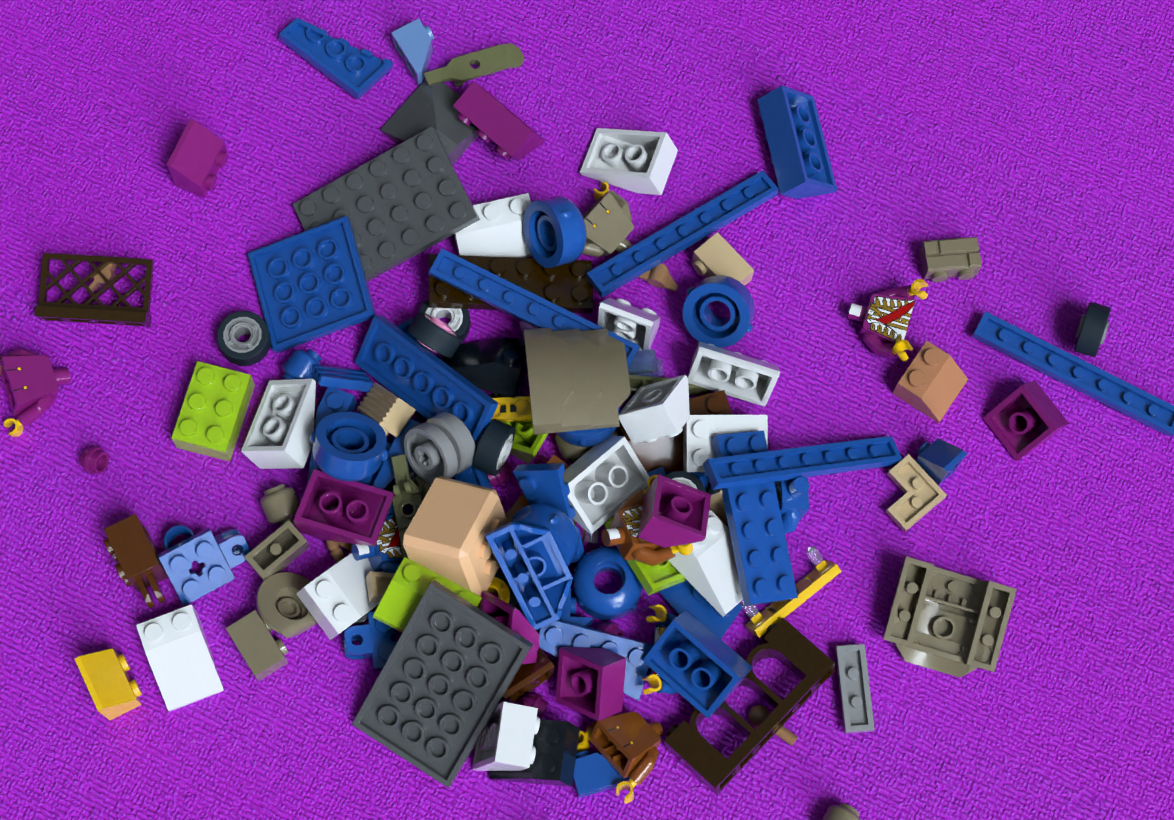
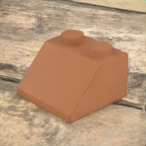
M926 341L897 383L892 394L939 423L968 381V378L949 354Z

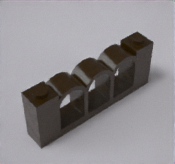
M784 618L776 625L772 624L767 628V632L764 634V644L752 649L746 662L754 668L761 659L768 657L776 658L802 681L782 700L753 673V668L738 686H747L755 690L775 709L754 729L729 707L726 701L722 703L713 714L725 717L747 737L727 759L698 732V725L705 716L697 709L691 715L690 725L684 720L679 726L677 724L673 725L665 734L666 739L664 743L666 749L716 795L725 788L835 672V662Z

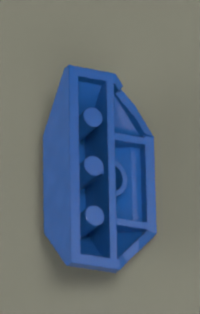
M510 522L486 533L485 537L532 627L537 630L559 620L573 577L550 529Z

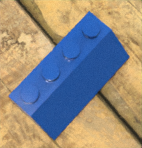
M781 85L757 99L760 108L759 114L765 128V139L769 145L771 163L775 169L777 187L780 194L794 199H801L838 191L814 96Z

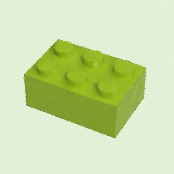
M197 361L171 437L175 446L182 450L230 462L255 388L252 376Z

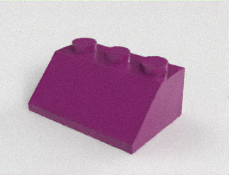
M474 81L453 105L459 111L457 117L468 126L473 123L479 129L476 133L488 143L490 140H493L498 145L496 151L506 159H509L511 156L516 160H520L545 141L491 93Z

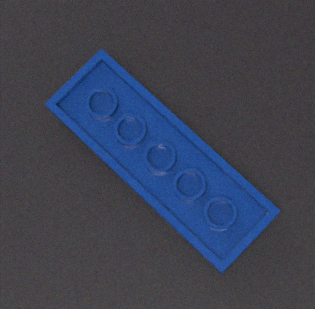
M382 315L373 317L355 364L416 409L426 419L442 412L455 415L470 431L475 442V448L477 449L478 443L494 415L498 402Z
M764 431L721 434L711 437L715 458L768 451ZM767 482L723 488L722 496L744 606L798 598L775 483Z

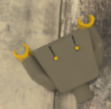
M605 181L601 182L602 192L593 188L594 198L597 201L583 215L587 240L582 254L593 257H605L614 250L620 254L633 246L626 239L634 229L629 204L614 191H609V184Z

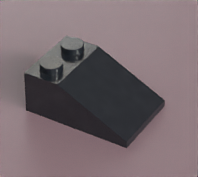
M503 337L460 344L451 358L443 356L441 359L479 389L515 398L527 372L524 340L519 338Z
M540 719L538 733L534 734L533 746L536 748L533 764H530L529 768L521 771H490L489 779L572 787L580 728L568 721Z

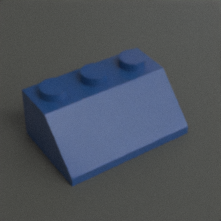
M688 610L684 611L670 623L642 660L708 719L753 668Z

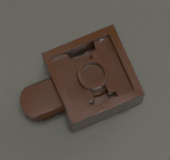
M134 514L105 528L104 531L108 538L103 541L109 554L113 555L116 562L119 561L115 567L120 578L125 581L128 587L132 585L137 592L141 591L149 608L155 606L148 590L150 586L160 603L165 602L166 599L158 582L168 578L157 557L158 552L148 530L139 517Z

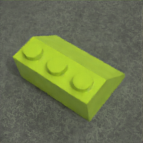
M404 557L383 595L373 618L403 633L429 584L434 580L475 607L478 606L482 597Z

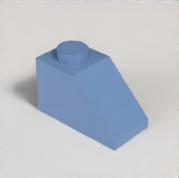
M418 18L391 32L393 46L419 86L424 82L425 77L423 74L427 72L433 53L432 40H434V35L429 26L426 25L424 27Z

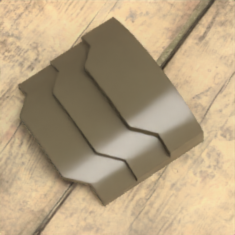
M550 327L523 330L534 435L619 427L618 408L631 394L625 344L609 336L608 329L552 331Z
M907 556L903 557L883 640L895 643L905 662L945 674L962 677L977 668L995 672L1017 589L934 567V564Z

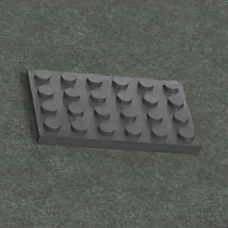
M433 126L293 204L305 231L344 216L350 218L367 282L480 220Z
M434 580L429 584L352 725L449 788L462 769L492 717L496 706L500 703L532 648L533 643Z

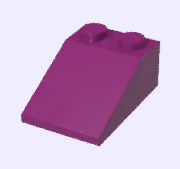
M314 469L293 521L297 530L303 534L328 541L375 547L395 494L356 481H340L322 471Z

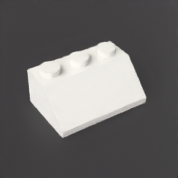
M529 193L473 205L480 220L454 234L458 254L464 256L514 258L532 256L527 247L523 230L524 213L531 203Z
M699 341L687 378L688 383L715 392L725 390L728 396L765 407L780 375V369L778 365L768 363L765 360H758L742 355L739 352H732L716 347L713 344Z
M611 435L604 442L592 447L568 467L563 474L564 482L569 484V504L574 506L576 514L573 520L590 534L610 519L627 498L639 489L644 490L647 487L649 475L625 436Z

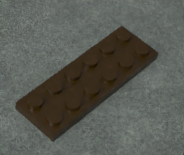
M429 254V271L438 254ZM456 255L572 313L593 312V286L587 280V272L592 270V261L575 260L557 267L545 268L534 258ZM429 275V308L499 310Z

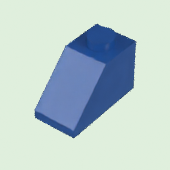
M937 438L932 444L927 441L917 450L916 454L918 457L916 462L939 486L957 470L967 453Z
M589 750L576 754L573 783L578 799L615 788L620 782H628L630 779L629 776L623 778L608 760L598 753L590 754Z

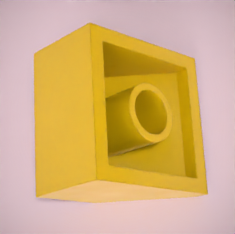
M112 648L75 658V662L98 712L108 720H112L142 705L139 699L142 691L135 679L131 681L127 671L131 667L124 654L119 655Z

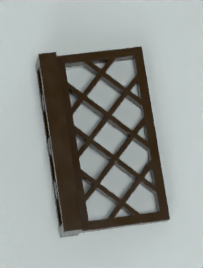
M43 253L39 303L35 307V317L42 321L151 327L150 305L154 260ZM50 260L62 261L67 267L56 278L49 272ZM66 261H75V262H73L71 265H69ZM82 262H89L94 270L82 280L73 269ZM108 264H116L122 271L109 281L101 270ZM121 264H125L128 266L124 269ZM136 265L146 266V276L136 283L128 272ZM71 272L79 283L67 292L59 281ZM99 274L107 284L94 294L86 283ZM126 275L134 286L122 296L113 285ZM50 277L52 281L48 284V278ZM143 284H145V290H144V291H143V289L141 288V286H142ZM55 285L65 294L57 302H46L47 291ZM84 286L92 297L84 304H77L71 296ZM109 288L119 297L111 306L104 305L99 299ZM136 290H139L144 296L143 308L132 307L126 301ZM67 299H69V300L71 301V303H64V302H65ZM96 300L99 305L91 304ZM122 302H124V304H125L127 307L119 306V305H120Z

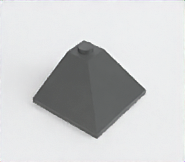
M426 80L380 129L384 135L399 145L433 126L452 164L459 159L479 136L476 133L479 129L473 123L468 126L457 117L459 111L453 105L461 95L443 82L428 86Z

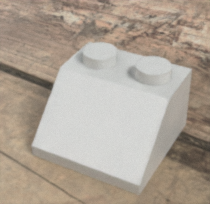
M682 375L642 386L619 413V420L632 444L643 441L651 443L659 437L667 436L671 438L682 432V427L690 418L687 376Z

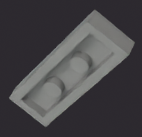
M865 644L836 646L835 655L844 734L873 732L875 728Z

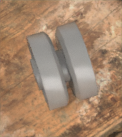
M447 412L436 414L425 423L410 429L404 439L405 454L410 466L420 478L429 484H432L435 478L440 476L451 479L455 474L463 472L473 464L476 452L475 442L465 424L453 414Z

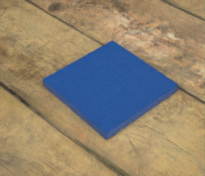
M347 216L248 253L263 315L270 332L272 349L276 354L377 316L350 218Z

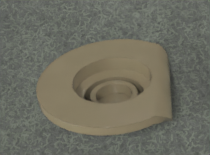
M289 572L276 573L265 579L256 595L257 609L264 622L286 638L297 636L318 624L296 594L311 581L301 575Z

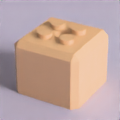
M441 476L436 477L404 534L403 546L408 558L481 597L482 591L488 590L500 567L485 534L508 524L496 490Z

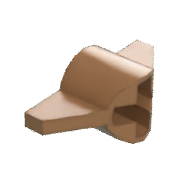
M108 264L101 270L109 281L116 277L114 271L117 265ZM97 274L93 277L94 281L90 284L89 288L94 292L100 287H104L107 283Z
M659 264L638 277L657 288H666L674 292L678 288V285L669 274L667 266L664 264Z

